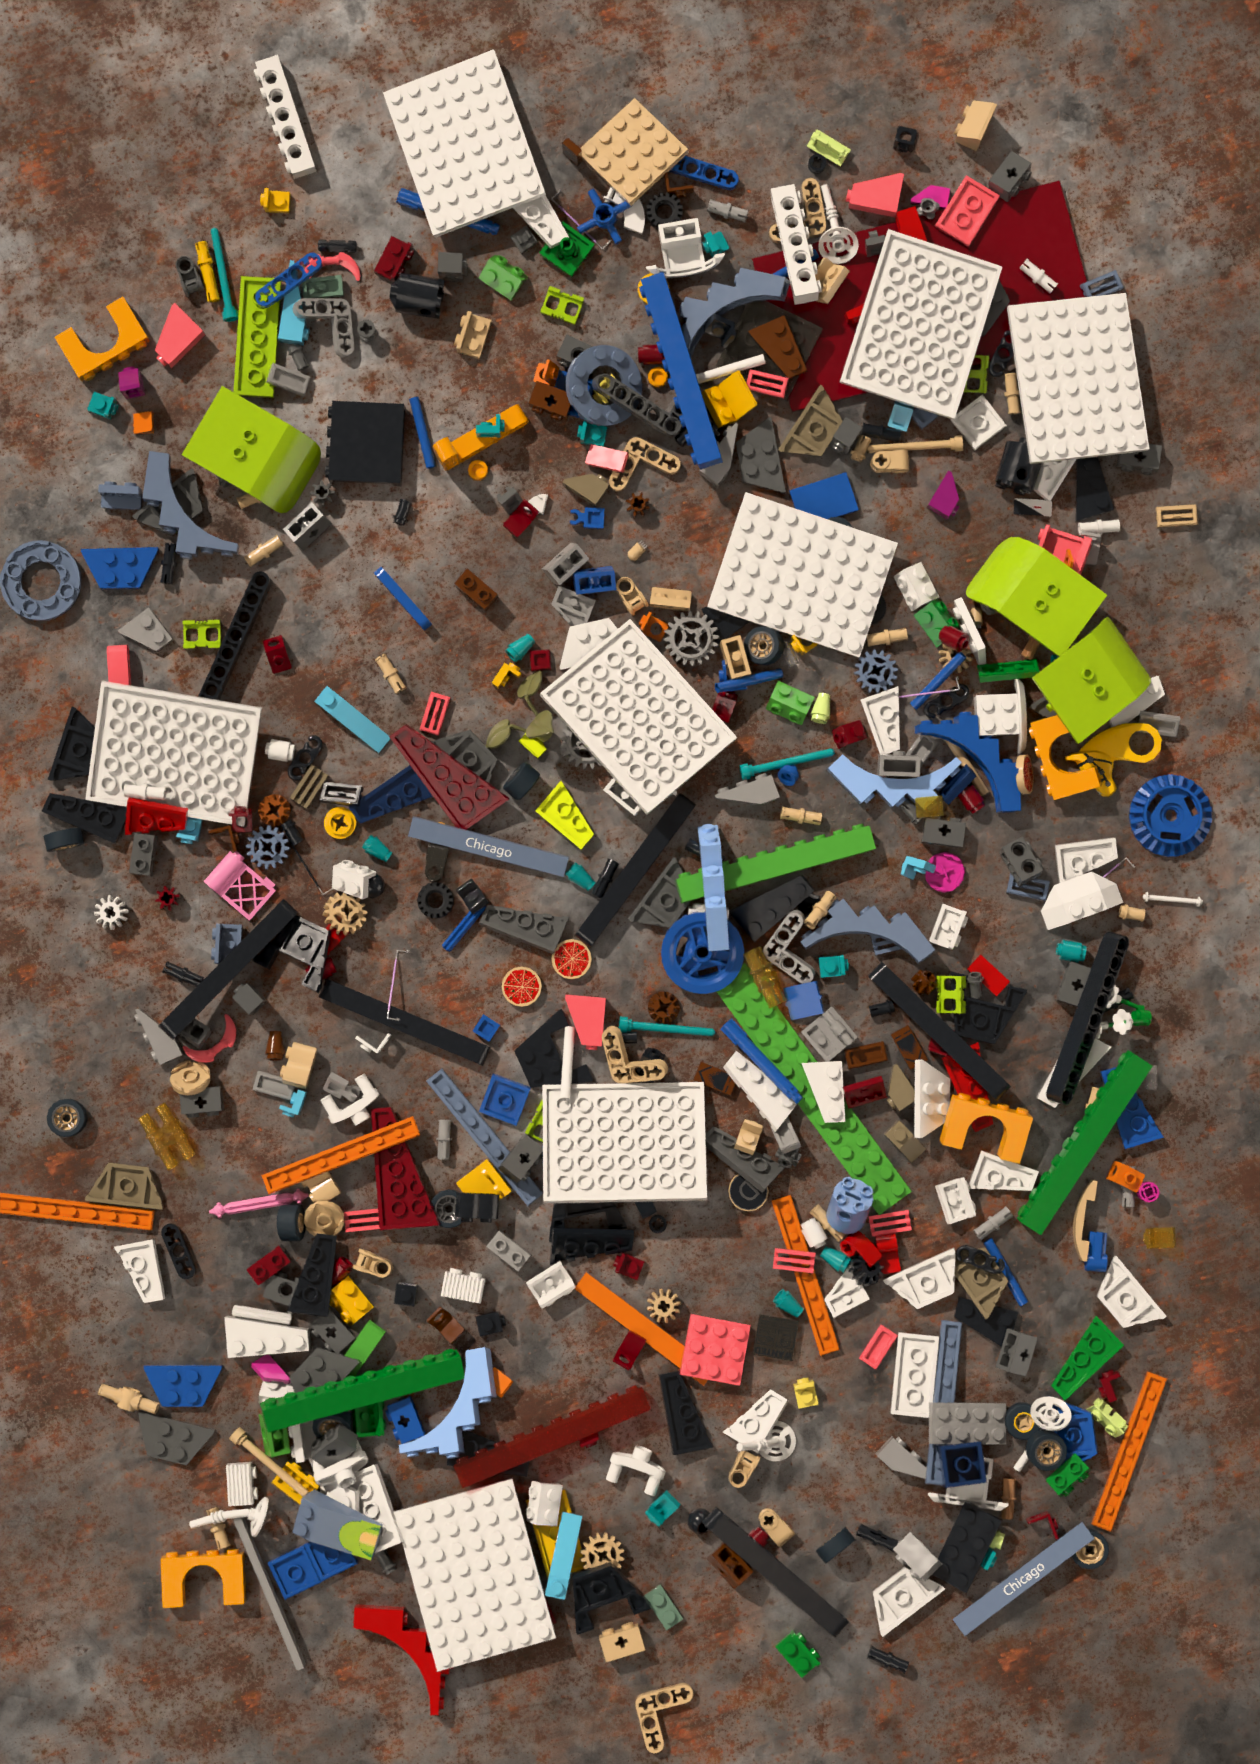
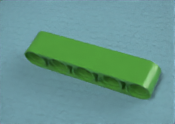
M371 1320L367 1322L344 1355L360 1360L346 1377L356 1376L386 1332Z

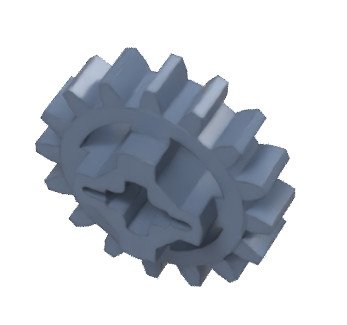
M874 649L872 655L865 652L866 658L864 659L860 656L859 661L861 664H855V667L859 669L854 672V675H859L856 682L863 683L861 689L868 687V693L875 689L876 694H878L880 688L886 691V685L893 686L890 680L897 679V676L893 675V673L898 671V668H893L896 661L890 662L891 655L883 656V650L880 654H877ZM875 659H880L884 661V663H878L875 661ZM867 662L868 670L863 674V666ZM873 667H875V669L883 668L879 672V676H877L876 674L869 675L872 672ZM889 669V676L885 681L883 675ZM868 680L876 681V683H877L878 685L871 684V683H869V682H867V681H868Z
M267 826V830L259 827V833L253 831L254 838L248 837L251 844L246 845L247 848L251 849L247 853V856H253L251 862L258 861L257 867L259 868L265 864V869H269L270 865L273 868H277V862L284 864L282 858H288L285 851L290 850V847L285 846L289 842L288 839H283L285 833L278 834L279 828L276 827L272 831L271 826ZM271 834L274 835V837H272L271 839H265L263 835ZM256 842L259 843V850L255 852ZM263 842L269 845L272 843L271 849L273 853L269 851L264 852L265 844ZM281 843V852L279 854L277 852V845ZM265 856H271L274 860L264 861L261 859Z

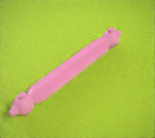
M296 1189L294 1194H276L230 1202L225 1206L218 1202L213 1209L209 1210V1214H215L218 1218H222L224 1213L248 1212L288 1205L293 1201L300 1205L305 1198L309 1197V1193H303L300 1189Z

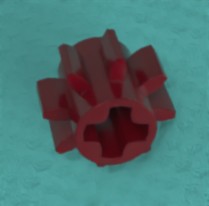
M164 886V891H157L159 899H156L155 902L161 903L160 909L168 906L169 911H172L173 905L179 906L176 900L181 895H175L176 888L173 887L168 891L167 886ZM167 893L168 895L172 896V899L169 900V903L163 901V898L166 897Z

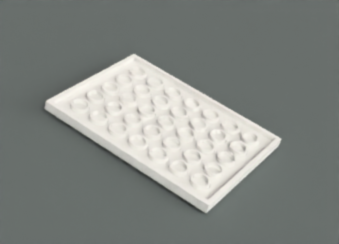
M494 50L383 92L434 238L546 195Z
M888 229L839 383L954 420L1002 266Z
M1126 293L1009 305L1007 312L1030 464L1148 451L1149 443Z
M745 492L707 607L860 658L898 543Z
M631 619L540 693L542 699L646 814H649L737 738Z
M102 681L85 800L127 807L129 797H124L125 784L138 786L148 784L149 787H165L166 798L165 800L147 799V801L188 808V817L232 824V817L228 816L231 809H234L235 806H246V809L248 808L262 708ZM238 817L236 820L237 825L245 826L246 817Z
M704 1082L571 1084L569 1100L560 1099L561 1085H543L544 1203L707 1200Z
M512 1478L394 1511L397 1525L405 1541L402 1544L437 1672L556 1638Z

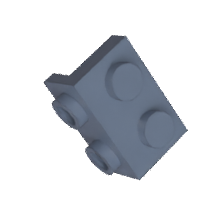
M110 481L99 484L98 492L101 495V507L140 510L142 489L136 486V483L126 482L124 485H117L116 482Z
M216 923V928L212 930V940H215V948L211 950V960H214V964H220L242 941L243 925Z

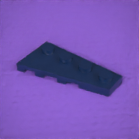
M409 765L359 799V807L349 806L359 823H363L433 796Z

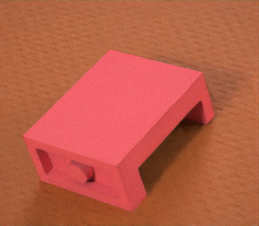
M1047 524L1045 529L1041 528L1038 535V540H1040L1039 546L1046 549L1063 563L1066 550L1070 549L1074 560L1072 569L1081 575L1093 544L1092 538L1086 536L1081 538L1053 529Z

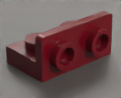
M391 236L374 269V273L395 282L401 273H405L406 268L404 266L407 261H411L415 251L413 250L412 243H405Z
M882 1076L843 1087L848 1109L887 1098Z
M282 1244L246 1269L257 1285L262 1284L290 1263V1259L285 1254L286 1250Z

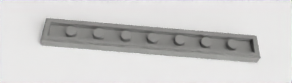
M244 1517L235 1518L234 1523L296 1670L303 1669L306 1666V1662Z

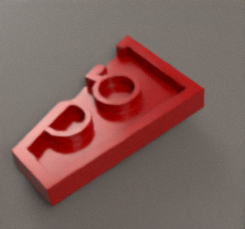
M129 797L126 810L125 835H130L132 832L149 833L153 830H161L162 832L185 830L188 808Z

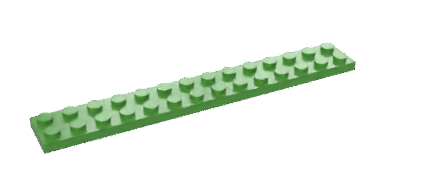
M744 963L737 977L728 986L716 991L752 1042L798 1089V1093L803 1097L798 1103L800 1108L851 1178L861 1180L873 1189L872 1207L878 1215L882 1214L912 1191L851 1108L848 1109L845 1099V1122L824 1123L801 1064L817 1061L749 967Z

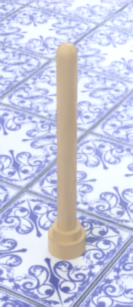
M955 435L950 440L869 445L867 452L877 453L879 451H911L951 448V450L957 452L963 451L962 435Z
M241 1427L234 1431L229 1438L230 1441L235 1445H243L302 1497L309 1493L307 1489L249 1441L246 1432Z

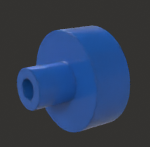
M784 765L778 772L779 780L784 785H794L799 779L797 767L794 765Z

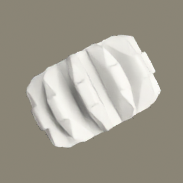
M109 895L107 898L108 902L101 898L100 901L103 905H95L96 908L100 909V912H94V915L101 916L96 922H103V928L106 929L110 925V929L114 930L115 923L118 927H122L120 919L127 921L128 918L124 917L123 913L127 914L129 910L122 909L126 906V902L119 904L120 897H116L113 901V897ZM112 907H114L113 911L116 914L115 916H111V918H109L110 914L107 913V910H112Z

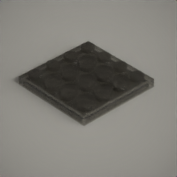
M765 300L747 303L735 326V340L724 348L716 367L719 368L763 354L766 364L750 368L751 370L788 378L748 331L785 315L806 365L823 332V328ZM750 369L740 371L746 382ZM800 375L789 379L783 400L788 401ZM752 376L753 379L783 385L781 381ZM751 383L752 385L762 389H767L779 393L781 392V390Z

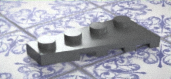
M487 905L479 925L554 954L569 917L552 916V914L546 913L537 914L526 910L524 912L516 911L512 908Z
M713 1126L705 1134L706 1147L760 1192L763 1193L785 1169V1167L773 1161L772 1157L765 1153L762 1155L755 1151L753 1155L734 1149L737 1138Z

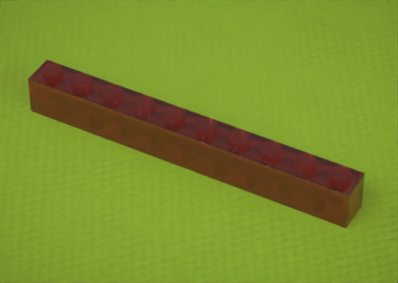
M637 1385L625 1389L626 1393L619 1396L618 1393L606 1397L608 1401L600 1404L599 1401L589 1404V1409L581 1412L579 1408L570 1412V1417L562 1419L560 1416L551 1420V1425L543 1427V1424L531 1429L532 1433L525 1435L522 1432L512 1436L513 1441L506 1443L503 1440L493 1444L494 1449L487 1451L486 1448L476 1451L475 1457L468 1459L467 1456L457 1459V1464L453 1465L462 1489L650 1411L651 1408L643 1388H637Z

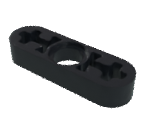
M169 1223L161 1230L162 1238L179 1277L190 1279L196 1273L195 1263L179 1226ZM168 1227L176 1230L174 1238L175 1240L180 1238L181 1242H176L170 1246L169 1242H172L173 1239L171 1236L166 1235ZM180 1245L184 1248V1255L182 1257L174 1255L173 1249L175 1246ZM188 1257L185 1264L187 1267L191 1266L192 1268L189 1271L190 1275L182 1273L181 1270L184 1269L183 1263L178 1265L177 1261Z

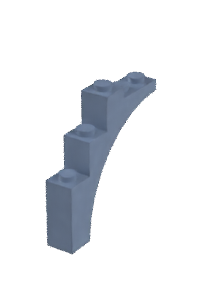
M740 268L739 273L735 276V287L713 282L707 292L708 301L685 297L684 302L680 305L679 313L680 317L686 321L682 326V332L690 357H692L696 345L705 333V324L713 314L722 316L740 305L753 301H785L790 281L783 276Z
M149 451L142 499L149 506L159 507V504H162L159 526L164 528V532L175 533L178 530L176 553L180 555V558L192 559V557H197L198 549L201 550V553L213 554L214 551L221 552V555L226 557H233V554L238 555L239 545L237 543L224 541L208 534L184 513L177 501L172 486L170 454Z
M844 898L841 901L835 900L828 910L831 918L829 920L825 918L818 923L819 928L814 932L812 930L806 932L802 936L803 940L801 941V945L807 950L818 942L833 936L867 934L881 937L896 944L906 951L918 964L935 953L933 946L906 912L902 915L900 912L890 919L891 923L889 924L875 905L871 908L869 906L865 907L859 912L861 916L858 917Z

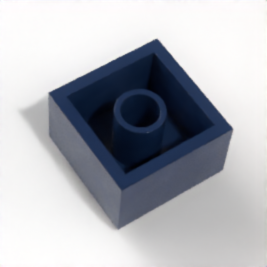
M981 1441L938 1446L943 1488L987 1483Z

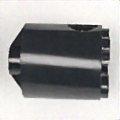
M401 273L400 277L391 284L389 299L395 308V312L440 319V306L444 297L445 280Z
M1020 437L1019 442H1006L995 478V487L1013 489V493L1025 496V493L1030 494L1033 492L1041 463L1030 464L1026 438Z

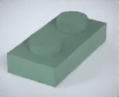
M341 275L308 278L302 283L303 298L344 296Z
M661 1584L644 1595L666 1630L683 1620L682 1615Z

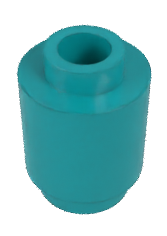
M1062 940L1061 943H1057L1056 955H1059L1060 960L1076 963L1079 961L1084 962L1086 946L1079 942Z

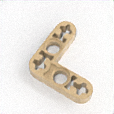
M808 178L803 181L801 187L806 215L803 225L806 227V223H808V227H813L815 222H818L819 225L823 226L820 227V231H816V228L809 229V238L822 236L825 232L826 219L819 183L816 179ZM808 184H811L812 187H816L813 189L812 198H810L809 190H805ZM815 202L819 205V210L811 212L808 209V205ZM774 224L769 231L770 240L774 243H781L780 238H777V235H773L775 230L778 229L777 224ZM791 224L788 227L793 228L795 225Z
M634 437L628 441L624 452L629 454L628 460L633 463L631 469H624L623 474H628V476L625 477L623 475L621 479L623 485L615 487L613 479L617 480L620 473L613 471L609 478V486L615 492L623 491L640 460L670 475L676 474L680 470V460L641 438ZM638 442L640 443L639 447L645 450V446L649 447L645 452V457L641 456L643 452L640 450L632 451L633 447L631 444L635 445ZM657 451L660 456L657 461L649 460V452ZM663 455L667 456L665 458V461L671 462L672 460H674L675 466L677 467L669 470L668 464L664 462L663 465L660 466L659 464L662 461Z
M609 1026L602 1033V1042L611 1077L615 1082L622 1084L660 1080L667 1074L668 1065L661 1059L629 1062L623 1036L619 1028ZM611 1033V1035L615 1036V1038L613 1039L611 1036L609 1037L608 1034ZM612 1051H618L621 1054V1059L614 1058ZM657 1066V1068L661 1069L662 1071L659 1073L658 1070L653 1069ZM636 1067H640L643 1069V1076H640L635 1072ZM620 1070L621 1073H626V1074L622 1077V1074H620V1073L618 1074V1071Z
M680 1683L645 1692L636 1698V1710L645 1745L649 1752L658 1753L664 1747V1740L656 1711L689 1702L693 1697V1689L689 1684ZM681 1688L690 1691L686 1698L679 1695L676 1696L677 1701H673L671 1690H675V1694L680 1693ZM661 1693L669 1694L670 1701L663 1704L659 1701L658 1697ZM652 1695H655V1702L658 1706H654V1702L649 1703L648 1708H644L643 1705L639 1706L643 1698L646 1701L653 1700ZM647 1718H653L656 1722L655 1726L651 1729L644 1726V1721ZM658 1730V1733H654L655 1739L661 1743L658 1744L657 1748H654L653 1745H649L652 1742L651 1734L646 1736V1733H653Z

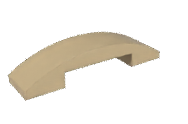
M1090 1180L1083 1189L1073 1218L1075 1248L1079 1259L1086 1262L1089 1241L1082 1240L1087 1200L1095 1201L1098 1182L1096 1180Z

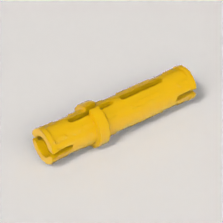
M200 241L195 243L198 255L197 264L200 266L207 302H217L220 300L213 272V259L210 258L207 241Z

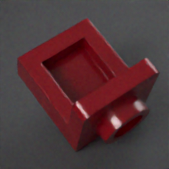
M861 720L841 725L832 730L833 739L838 749L867 739Z
M1113 1369L1103 1372L1102 1377L1098 1378L1101 1385L1098 1388L1102 1399H1106L1109 1403L1117 1400L1110 1381L1121 1377L1118 1371L1114 1372Z

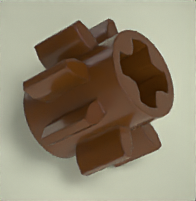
M642 492L639 496H635L632 493V500H626V503L630 505L627 508V512L632 511L634 518L637 514H641L644 517V510H650V507L645 505L649 502V498L644 499ZM635 501H638V503H642L641 509H638V507H634Z
M920 969L911 978L914 981L913 989L919 994L926 993L929 995L937 987V984L934 983L936 977L929 970L922 971Z

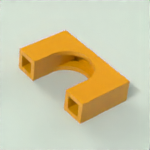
M124 297L106 306L119 331L118 340L109 351L104 353L88 351L84 348L72 327L54 337L81 381L93 379L99 371L110 369L114 362L127 359L131 352L144 349L147 343L150 342Z
M1058 715L1030 723L1029 733L1031 738L1036 740L1035 752L1043 763L1040 767L1043 777L1048 779L1049 784L1046 787L1049 796H1053V799L1056 800L1102 785L1097 765L1076 772H1067L1060 769L1054 763L1051 755L1052 745L1057 737L1069 733Z
M959 1093V1095L952 1094L939 1139L942 1145L962 1150L970 1124L981 1116H994L1001 1120L1003 1124V1135L997 1155L1002 1160L1020 1164L1033 1120L1031 1114L1028 1113L1029 1111L1017 1107L1016 1110L1011 1109L1009 1105L1004 1103L991 1104L989 1100L984 1098H978V1100L970 1099L971 1096L964 1093Z
M228 1549L227 1553H219V1550H207V1554H199V1551H187L186 1555H178V1552H167L161 1558L163 1608L183 1607L186 1604L185 1577L191 1568L198 1565L211 1566L220 1574L223 1581L224 1605L245 1604V1552H239V1549Z

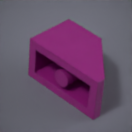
M126 367L122 372H118L120 392L126 399L146 395L141 372L138 368Z
M949 470L927 506L929 510L945 519H948L950 515L954 517L960 507L956 505L959 497L952 472Z

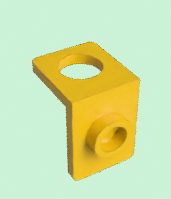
M795 635L791 637L792 642L790 645L796 653L800 652L801 655H804L818 645L812 642L811 645L805 646L802 644L801 638Z

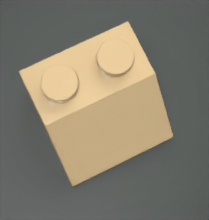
M973 100L971 106L967 105L962 115L965 117L963 124L958 123L954 132L957 135L955 142L977 151L997 104Z

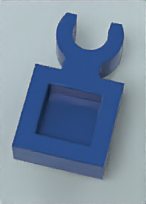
M585 507L584 513L577 509H572L570 514H576L578 519L575 521L570 520V524L575 526L584 523L585 529H604L605 508Z

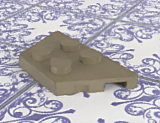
M820 385L779 447L778 450L780 452L822 456L828 448L834 434L843 421L823 386Z
M109 1162L89 1194L85 1197V1201L160 1210H163L164 1207L150 1167Z
M978 1248L979 1250H983L988 1255H990L986 1248ZM963 1250L960 1253L961 1261H958L955 1256V1277L984 1319L987 1320L1003 1293L1008 1280L1002 1272L994 1275L976 1269L971 1264L964 1263L963 1259L967 1258L969 1253ZM978 1254L975 1256L974 1262L977 1265H983L986 1262V1258L984 1255ZM992 1262V1268L998 1269L999 1267L996 1262Z

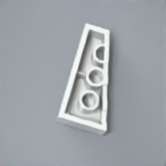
M228 1315L224 1317L228 1358L302 1352L311 1349L309 1328Z

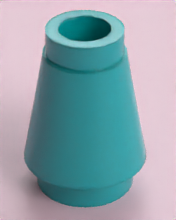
M526 634L509 644L505 652L512 661H521L533 646L535 640L529 634Z
M370 835L361 847L365 850V853L384 862L392 854L377 836Z
M576 862L565 874L568 876V880L587 891L596 883L584 867Z
M827 1246L820 1255L837 1272L841 1271L844 1273L851 1261V1258L843 1252L828 1248Z
M784 1289L780 1290L773 1300L776 1307L794 1315L796 1318L804 1310L793 1295Z

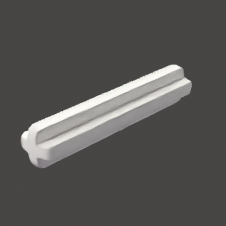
M234 1305L232 1310L233 1317L288 1326L292 1321V1315L289 1313Z

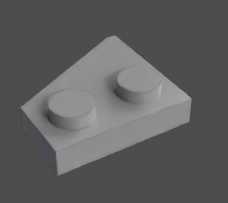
M559 585L552 605L571 626L588 622L596 600L582 594L576 595L575 591Z
M149 607L118 630L120 634L157 652L173 641Z

